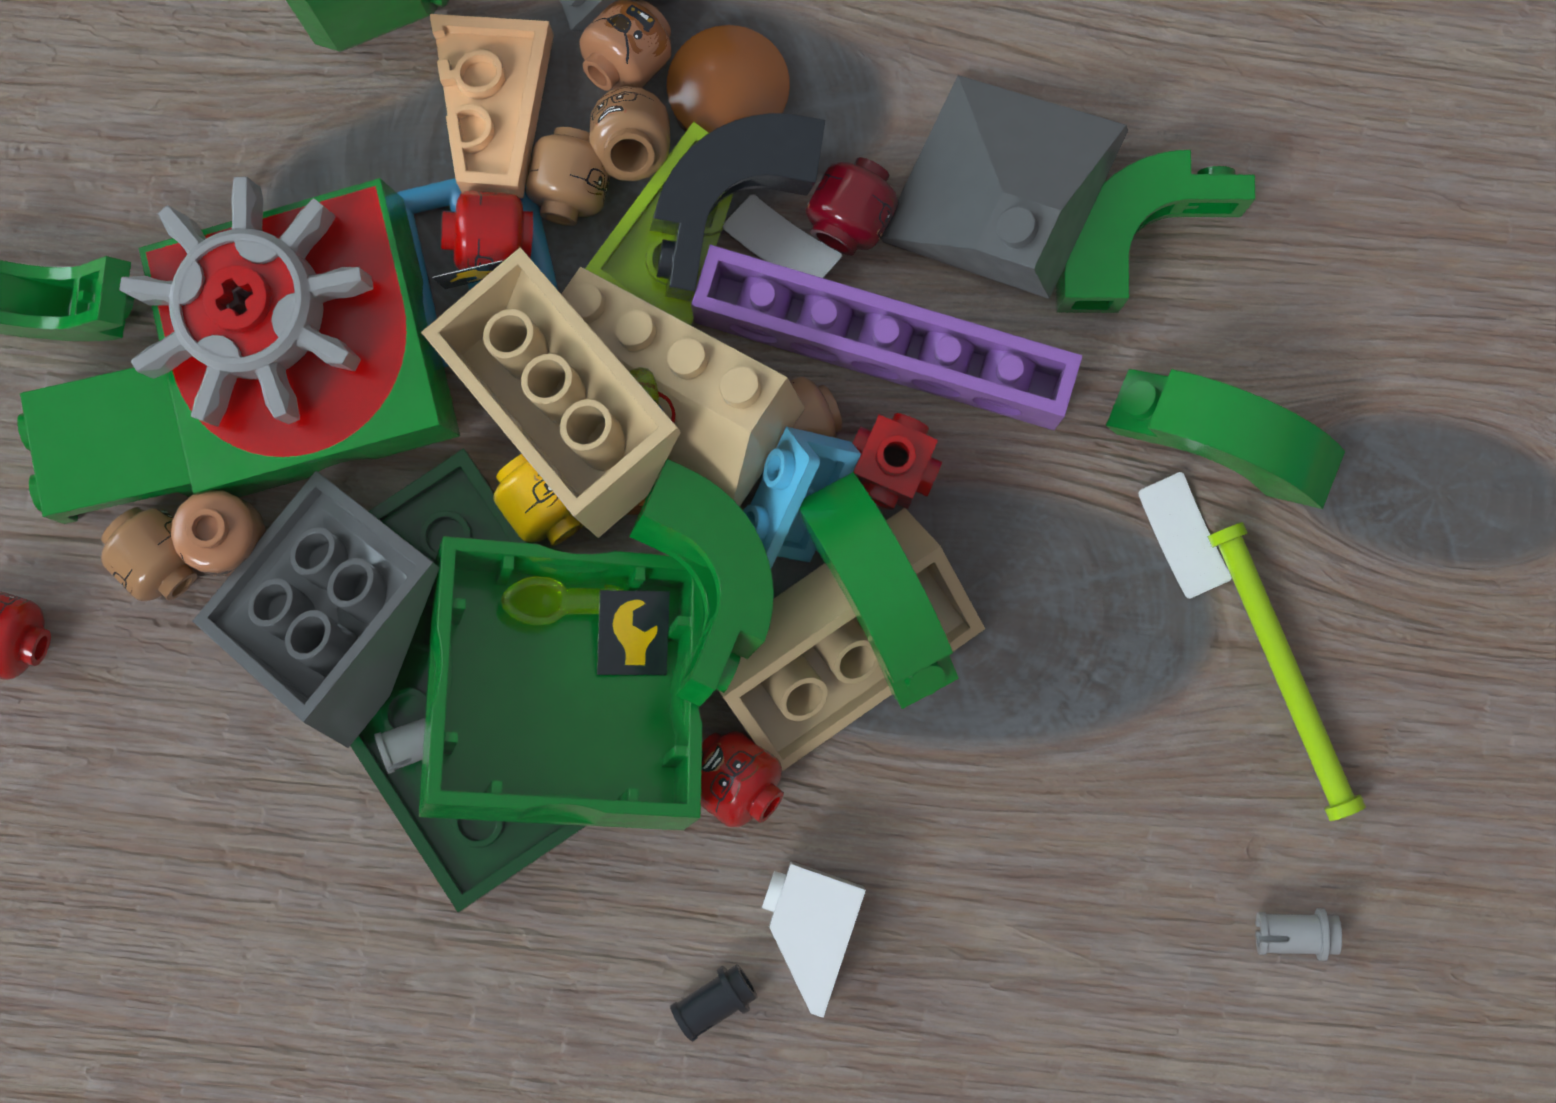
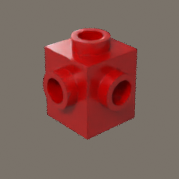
M894 413L892 420L879 414L872 431L860 426L853 441L854 446L861 453L854 469V474L871 496L874 503L889 510H894L896 504L908 509L915 492L928 497L943 463L931 457L938 440L927 435L929 427L921 421L901 413ZM890 447L908 455V461L901 467H892L886 463L883 453Z

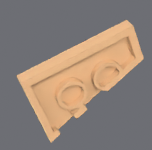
M430 14L432 33L436 39L439 58L437 61L439 77L443 86L447 108L446 122L455 179L461 193L469 190L509 193L523 198L554 37L549 21Z

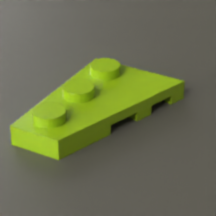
M695 122L691 124L664 164L657 170L585 268L691 326L694 318L691 308L694 294L690 301L665 297L668 279L656 277L662 239L674 241L675 235L650 231L658 199L671 171L694 144L709 134ZM733 194L721 201L707 218L696 287L710 245H717Z

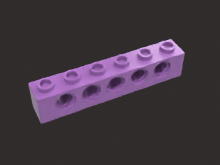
M713 245L709 247L691 303L694 321L697 324L1050 430H1055L1065 417L1082 355Z

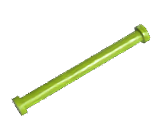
M1240 522L1207 536L1212 548L1219 547L1329 802V805L1324 808L1329 821L1339 820L1366 808L1361 795L1354 796L1242 537L1248 534L1244 523Z

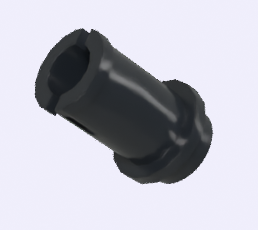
M738 964L729 970L721 966L717 969L718 977L678 1003L675 1002L670 1005L677 1024L684 1035L692 1042L738 1010L746 1014L750 1011L749 1003L758 998L753 985Z

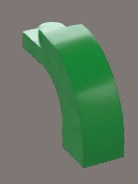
M1174 150L1158 153L1140 159L1115 173L1104 182L1056 285V313H1119L1129 299V251L1135 234L1155 221L1171 217H1242L1255 201V175L1235 174V169L1227 166L1206 167L1200 169L1197 174H1191V150Z
M104 256L74 267H44L0 260V334L82 342L122 339L125 319L131 313L135 298L120 291L119 288L121 277H130L131 262Z
M1128 369L1106 423V426L1116 435L1180 449L1219 463L1245 477L1266 496L1319 509L1324 508L1345 454V450L1322 429L1278 404L1237 387L1171 369L1169 376Z
M667 459L645 499L629 537L674 558L687 569L699 587L705 613L703 630L676 696L700 707L715 690L724 693L736 673L741 657L748 659L765 642L773 611V580L764 545L755 527L738 504L707 478Z
M854 472L805 497L799 508V513L811 540L853 609L872 647L890 691L901 709L958 680V675L950 658V654L953 651L936 612L891 528Z

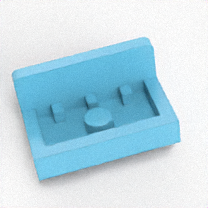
M786 426L776 449L772 450L766 459L763 478L751 504L743 510L755 527L764 545L770 569L777 556L805 562L811 561L816 548L799 513V508L805 497L854 471L861 453L851 441Z

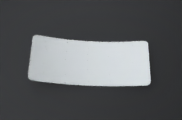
M753 194L740 205L723 225V229L764 261L823 278L842 257L840 252L805 233Z
M1178 472L1139 490L1138 495L1152 529L1185 596L1191 599L1229 582L1232 578L1217 547H1211L1207 537L1210 533L1197 507L1184 473Z

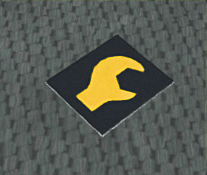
M503 261L438 275L432 278L444 289L475 283L488 275L487 273L492 272Z
M600 590L597 675H667L670 591Z

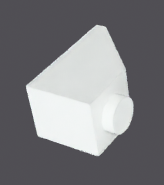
M791 861L787 874L774 871L762 908L773 912L769 928L810 1013L823 1018L866 889L862 885Z

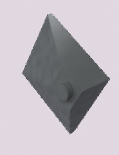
M958 75L900 194L898 207L881 236V240L886 244L1050 299L1128 133L1127 125Z
M315 471L259 539L250 556L231 573L192 622L302 722L349 748L391 695L439 567L324 476Z

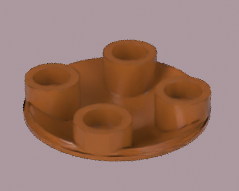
M716 26L692 36L675 54L667 75L669 103L679 126L685 132L693 122L710 133L725 124L741 118L767 113H783L789 97L790 80L788 68L779 50L765 36L741 26Z

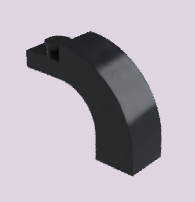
M785 113L753 115L732 121L715 129L700 139L682 156L663 186L650 231L675 235L674 241L662 239L656 277L668 279L665 297L688 301L692 298L696 288L706 221L711 211L725 198L737 192L754 188L808 195L817 179L826 120Z

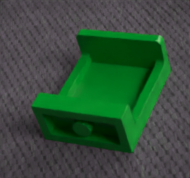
M129 368L20 393L23 413L18 415L17 426L22 443L31 452L35 474L29 477V492L35 507L42 512V517L68 524L77 522L78 514L175 492L187 497L195 495L192 490L167 374L153 379L138 373L135 368Z

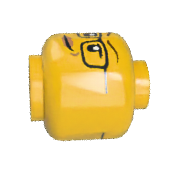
M522 454L511 460L497 473L496 478L500 484L494 493V502L518 536L525 542L535 543L548 538L551 544L556 546L582 528L583 524L571 514Z

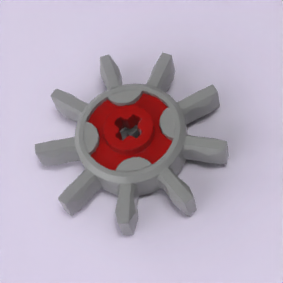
M234 177L231 197L232 230L223 231L206 238L195 221L167 205L158 215L168 234L180 243L187 253V256L177 269L173 281L157 280L148 276L121 277L120 291L147 305L169 306L170 318L174 328V332L147 347L134 357L131 363L138 373L153 379L170 372L192 356L207 365L203 381L195 397L191 417L217 427L227 410L237 378L259 379L265 404L273 417L286 424H291L300 420L297 397L288 381L286 369L298 362L307 351L313 352L325 363L333 367L355 371L361 359L344 342L321 334L319 329L323 317L324 302L338 298L354 297L374 289L372 277L360 267H341L316 275L305 257L327 232L336 216L313 198L299 212L288 229L278 239L262 231L264 202L261 187L248 177Z

